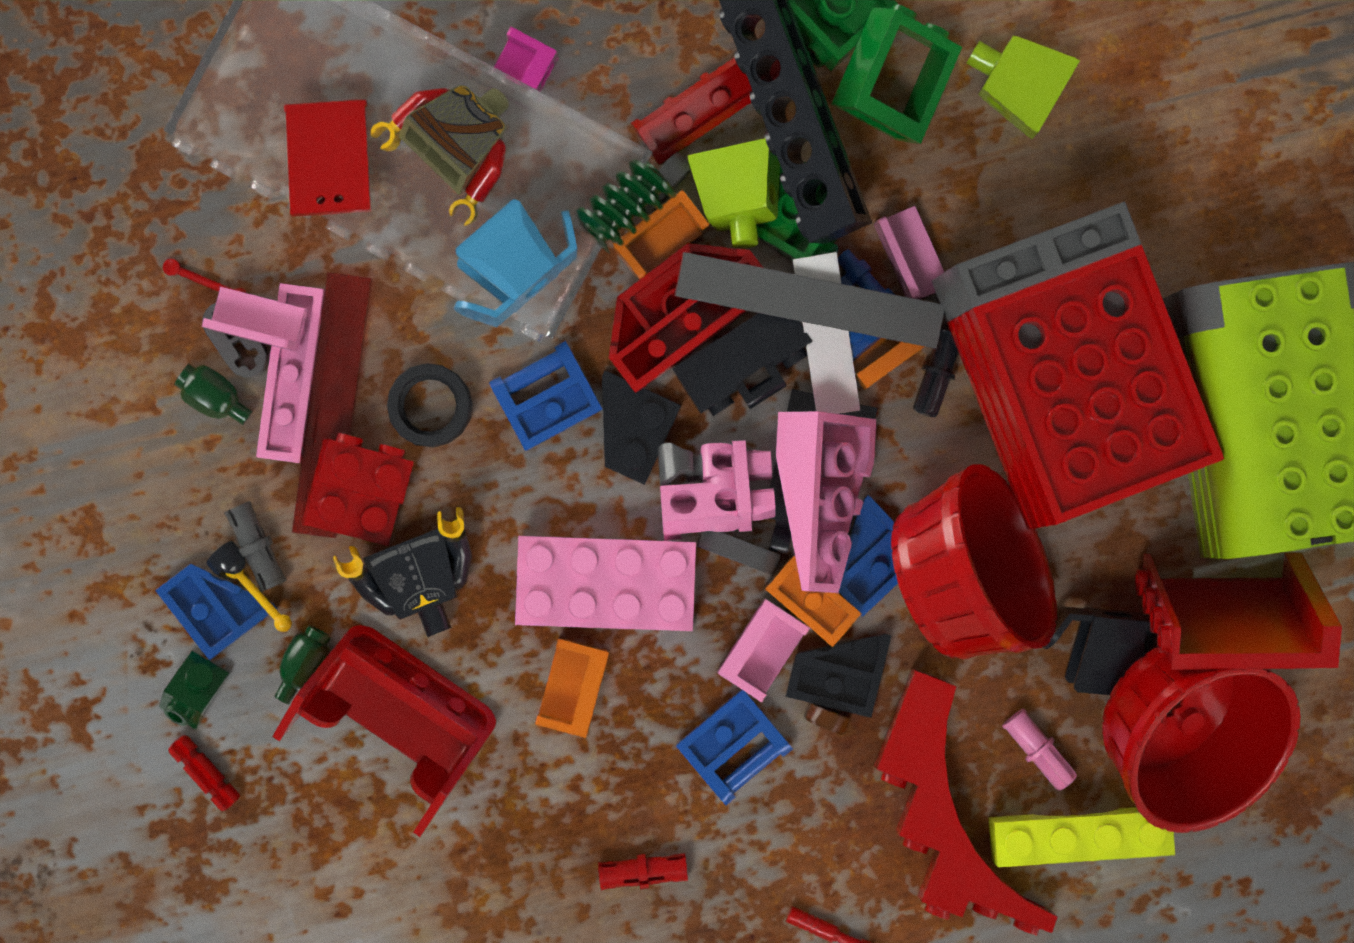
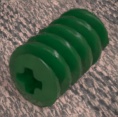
M636 159L629 162L632 176L623 171L616 174L619 188L606 183L602 187L606 200L597 195L591 196L589 203L593 212L584 207H579L576 210V215L582 227L609 254L610 252L606 244L608 240L619 246L624 244L619 230L623 228L632 234L637 232L632 220L635 216L645 222L651 220L645 208L648 204L660 211L664 208L658 196L661 192L673 199L677 196L664 176L646 160L645 164Z

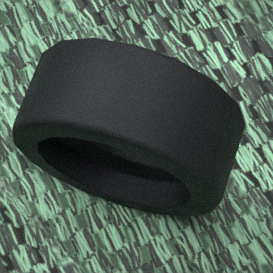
M429 363L410 367L399 375L389 390L387 402L390 422L399 435L415 445L433 448L451 443L464 432L470 422L473 406L469 388L458 374L443 365ZM425 380H436L447 385L454 394L456 402L455 414L450 423L442 429L432 432L423 431L413 426L406 417L404 409L405 397L410 388L418 382Z

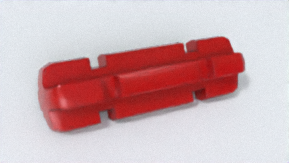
M183 735L179 737L168 748L169 754L177 763L182 761L185 765L183 767L184 771L205 794L210 793L212 795L210 800L220 811L228 810L240 798L237 790L230 783L225 784L223 781L225 777L203 752L198 753L195 750L198 746L189 736Z

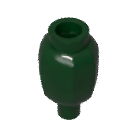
M188 363L174 383L176 387L181 389L180 395L182 400L208 417L221 419L229 416L241 425H244L253 412L238 402V393L235 387L225 377L208 366L201 365L195 368Z
M308 625L305 632L297 633L292 638L279 666L282 683L274 695L276 699L290 705L297 690L303 687L329 655L330 648L328 643L332 638L329 634L312 625Z

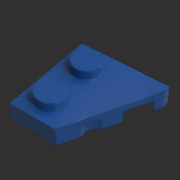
M869 495L862 500L861 513L856 516L849 535L852 545L839 593L862 613V617L898 584L892 560L893 551L891 549L894 521Z
M193 564L188 565L155 590L209 661L270 616L248 591L226 580H222Z

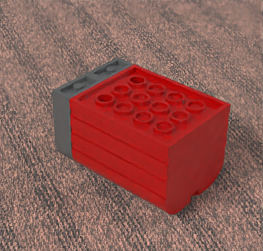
M1125 201L959 263L931 281L939 303L944 307V316L1027 530L1058 525L1224 460L1223 453Z

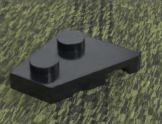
M883 633L838 643L833 647L830 645L795 653L785 696L871 718L891 635Z

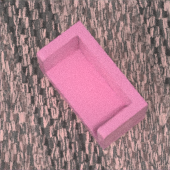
M764 598L717 670V673L760 702H763L767 696V690L803 635L806 636L810 627Z

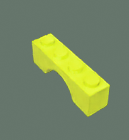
M1137 807L1118 808L1109 812L1086 815L1043 816L1028 814L988 817L991 861L997 867L1175 855L1174 832L1153 826L1140 814Z

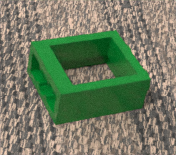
M892 4L891 9L873 7L831 105L897 141L921 144L962 47L947 39L950 34L947 30L934 24L925 23L923 25L916 21L917 14L907 7L898 4ZM898 30L930 48L903 114L870 96Z

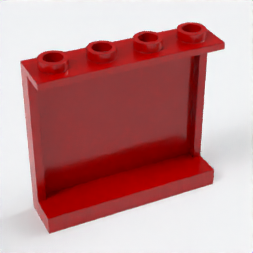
M1284 552L1282 578L1161 579L1151 554H1144L1143 569L1136 570L1135 574L1136 595L1142 596L1144 614H1150L1151 633H1157L1159 653H1165L1171 670L1315 669L1339 667L1342 625L1302 552Z

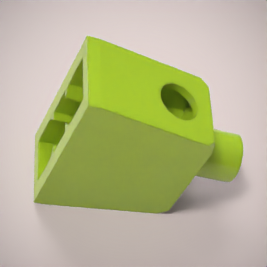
M1012 36L1002 53L979 40L966 64L988 76L978 95L1021 132L1033 139L1040 131L1080 60L1024 38Z
M765 138L688 155L692 175L709 223L717 231L730 230L732 247L735 249H748L757 246L759 242L756 224L774 221L778 216L780 163L777 156L773 155L768 148Z

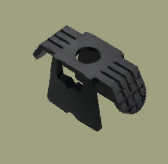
M1061 606L1057 611L1056 628L1053 638L1050 639L1051 641L1047 646L1043 647L1045 650L1052 647L1073 620L1080 621L1064 677L1067 682L1074 683V689L1078 693L1110 695L1119 679L1125 675V672L1138 659L1145 657L1146 653L1154 649L1153 633L1150 630V614Z

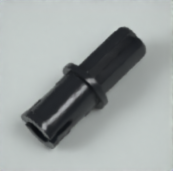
M940 330L937 349L933 348L928 365H923L921 369L925 373L913 405V410L927 417L935 418L938 415L949 381H954L956 377L952 372L959 352L951 331Z

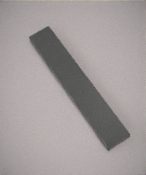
M683 252L674 295L937 349L945 311L942 304Z

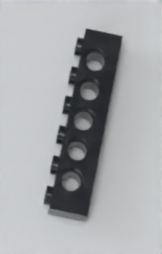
M719 0L722 7L719 11L720 20L726 31L732 34L737 48L734 52L736 63L740 70L748 77L752 91H750L751 103L756 112L763 117L767 128L765 140L772 154L777 156L783 171L780 174L781 183L785 192L794 200L798 211L796 223L801 234L808 239L809 243L827 244L872 224L789 0ZM763 19L765 31L762 37L757 39L755 28L757 23ZM778 59L781 70L779 76L773 80L770 69L772 64ZM793 100L796 105V114L791 121H788L785 113L786 107ZM808 141L811 145L812 153L809 160L804 163L801 158V149ZM823 182L827 187V197L820 204L816 198V191Z

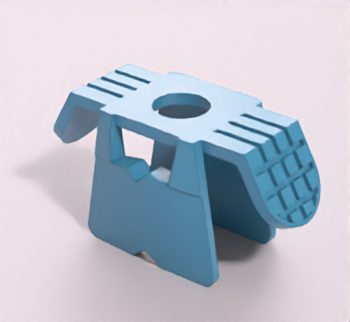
M516 199L511 200L463 241L455 250L459 258L457 267L503 304L496 310H492L470 302L457 301L454 310L467 318L497 328L514 312L516 313L521 309L522 306L577 259V244L569 210L561 211L567 248L557 257L554 256L521 202Z

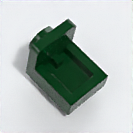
M191 651L163 690L159 705L160 709L175 724L180 726L188 725L193 729H197L205 711L227 681L229 672Z

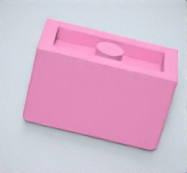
M913 206L888 218L885 216L878 219L874 227L905 297L921 300L936 293L931 281L943 274L944 270L916 207Z
M220 287L212 320L204 318L202 327L298 352L308 309Z

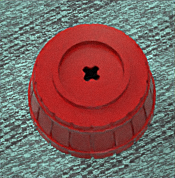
M972 464L964 470L953 474L944 484L919 501L908 505L894 521L891 535L892 560L897 582L913 620L919 626L918 628L929 643L933 644L935 649L950 658L970 659L980 655L1005 652L1023 653L1031 649L1043 648L1049 644L1050 639L1053 638L1055 633V621L1057 620L1056 592L1051 568H1049V561L1037 530L1034 528L1027 530L1012 489L1000 474L984 464Z
M1158 647L1146 653L1145 657L1138 659L1125 672V675L1114 686L1110 699L1107 700L1102 718L1104 720L1102 722V735L1105 750L1110 760L1116 766L1129 798L1149 823L1162 830L1166 829L1176 833L1202 831L1235 818L1244 812L1248 806L1251 807L1271 788V784L1276 782L1288 764L1289 757L1292 756L1297 744L1301 720L1300 707L1297 705L1299 702L1291 686L1270 669L1171 670L1165 653H1159Z

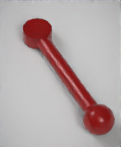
M167 259L163 263V271L168 276L174 277L179 275L219 292L220 287L247 293L243 288L233 289L185 269L175 259Z

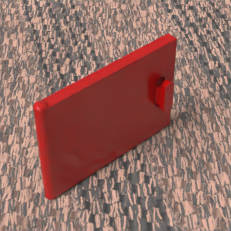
M366 99L284 105L291 217L371 212L366 117L368 103Z

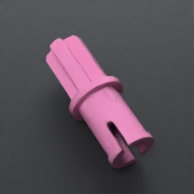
M1023 708L1011 716L1002 727L1010 733L1027 754L1025 760L1027 762L1033 761L1054 788L1060 791L1075 780L1076 772L1052 745L1055 740L1052 737L1047 738Z

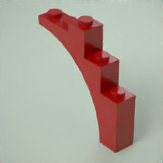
M911 668L874 767L883 772L880 778L882 781L905 789L907 782L913 784L895 831L899 836L904 837L902 845L923 854H927L929 848L935 850L917 895L921 902L926 903L924 910L946 920H949L951 914L963 918L970 901L974 903L973 911L995 920L999 913L1015 919L1014 927L1029 934L1038 936L1040 929L1052 933L1058 916L1052 910L1022 896L995 875L977 854L959 822L949 791L945 761L947 720L957 686Z

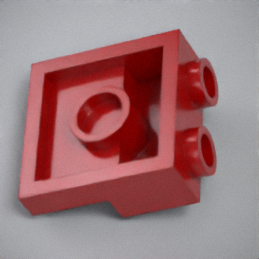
M337 433L336 440L323 439L301 524L389 546L399 504L404 502L414 461L404 459L405 450L380 444L378 452L361 448L363 439L342 433Z

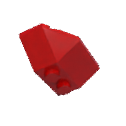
M687 243L617 296L608 358L635 393L672 369L746 312V310L674 296L683 252L763 268L750 250Z

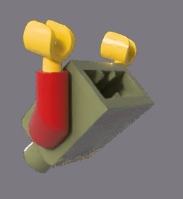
M458 85L451 90L438 88L417 91L391 115L392 121L390 123L378 122L374 124L371 128V137L378 138L385 130H389L390 139L380 149L393 151L397 149L402 140L458 195L465 190L467 193L466 197L454 201L450 206L449 214L453 217L461 204L467 205L471 210V215L463 226H468L477 219L478 209L476 204L478 201L484 202L502 173L507 150L502 138L507 126L499 116L509 108V102L505 95L496 88H491L480 98L466 85Z

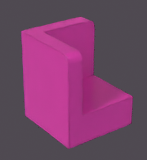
M510 27L506 34L508 41L493 68L494 73L539 96L559 59L558 53L555 49Z

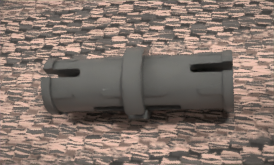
M251 501L224 512L241 547L238 550L242 557L245 556L251 567L260 592L287 581L270 546L273 544L270 535L266 537L256 517Z

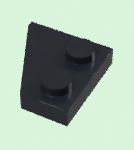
M604 370L602 375L605 467L645 485L658 458V447L665 443L681 405L644 388L635 393L625 379Z

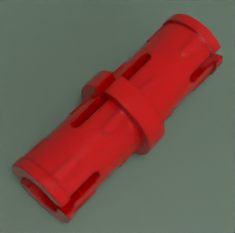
M685 853L660 857H646V854H637L636 859L598 862L601 890L628 886H640V890L649 889V885L688 881Z

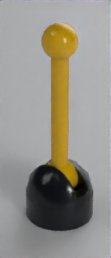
M229 541L218 548L207 560V566L220 578L228 580L237 578L274 619L275 628L280 632L288 631L292 626L290 617L281 615L243 573L246 558L245 556L242 557L238 550L240 548L233 541Z

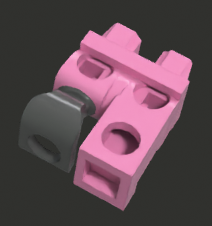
M746 440L732 441V445L727 443L704 444L701 446L698 456H693L691 451L682 449L672 443H664L658 447L664 541L682 539L681 534L705 531L729 532L736 529L739 532L752 531V521L775 517L774 489L750 490L749 481L772 479L771 451H746ZM682 473L686 474L687 482H694L695 480L702 482L671 485V481Z

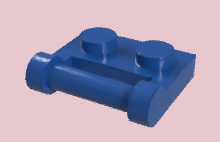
M566 341L555 346V352L502 380L501 376L489 382L525 451L536 447L603 410ZM565 366L570 376L569 378L516 406L512 399V394Z
M742 689L676 744L679 751L726 806L736 798L734 794L774 759L780 754L784 758L793 750L783 735ZM762 732L769 742L722 780L715 770Z

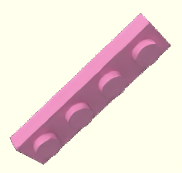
M280 283L278 301L306 308L308 313L298 352L271 346L256 453L257 458L302 464L326 292L324 289Z

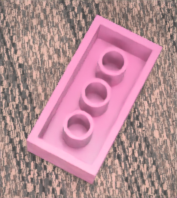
M518 536L515 625L693 631L696 542Z

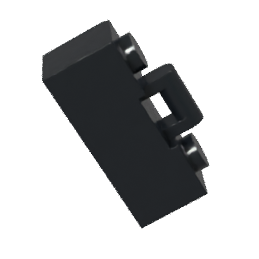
M758 313L672 368V371L700 415L709 410L712 416L722 412L735 403L731 395L737 391L748 408L752 409L787 386L776 366L783 363L786 369L806 358L808 355L805 348L813 341L807 333H804L800 321ZM765 368L769 377L748 390L743 381Z

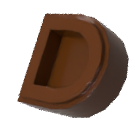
M808 703L804 713L805 720L840 735L846 733L851 721L847 716L813 703Z

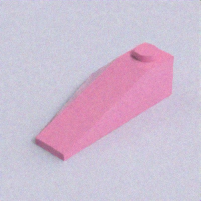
M819 411L778 412L776 459L802 591L839 593L852 545L848 535L852 517L861 513L863 501L858 498L863 477L871 476L874 465L876 419Z

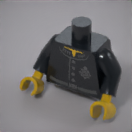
M456 507L457 519L453 522L445 521L442 518V512L438 511V529L364 557L365 565L361 560L358 549L355 546H349L350 553L354 559L349 563H341L338 557L334 555L333 560L336 569L342 577L348 578L365 601L387 616L396 615L401 620L418 613L427 637L450 629L452 627L442 603L460 596L459 590L467 584L472 559L471 548L464 529L463 510L460 507Z

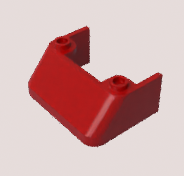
M357 625L351 627L299 690L272 737L280 742L300 716L318 727L331 728L338 725L344 716L347 715L417 763L410 775L411 787L419 797L431 804L413 831L414 834L421 837L495 729L496 718L487 705L371 627Z

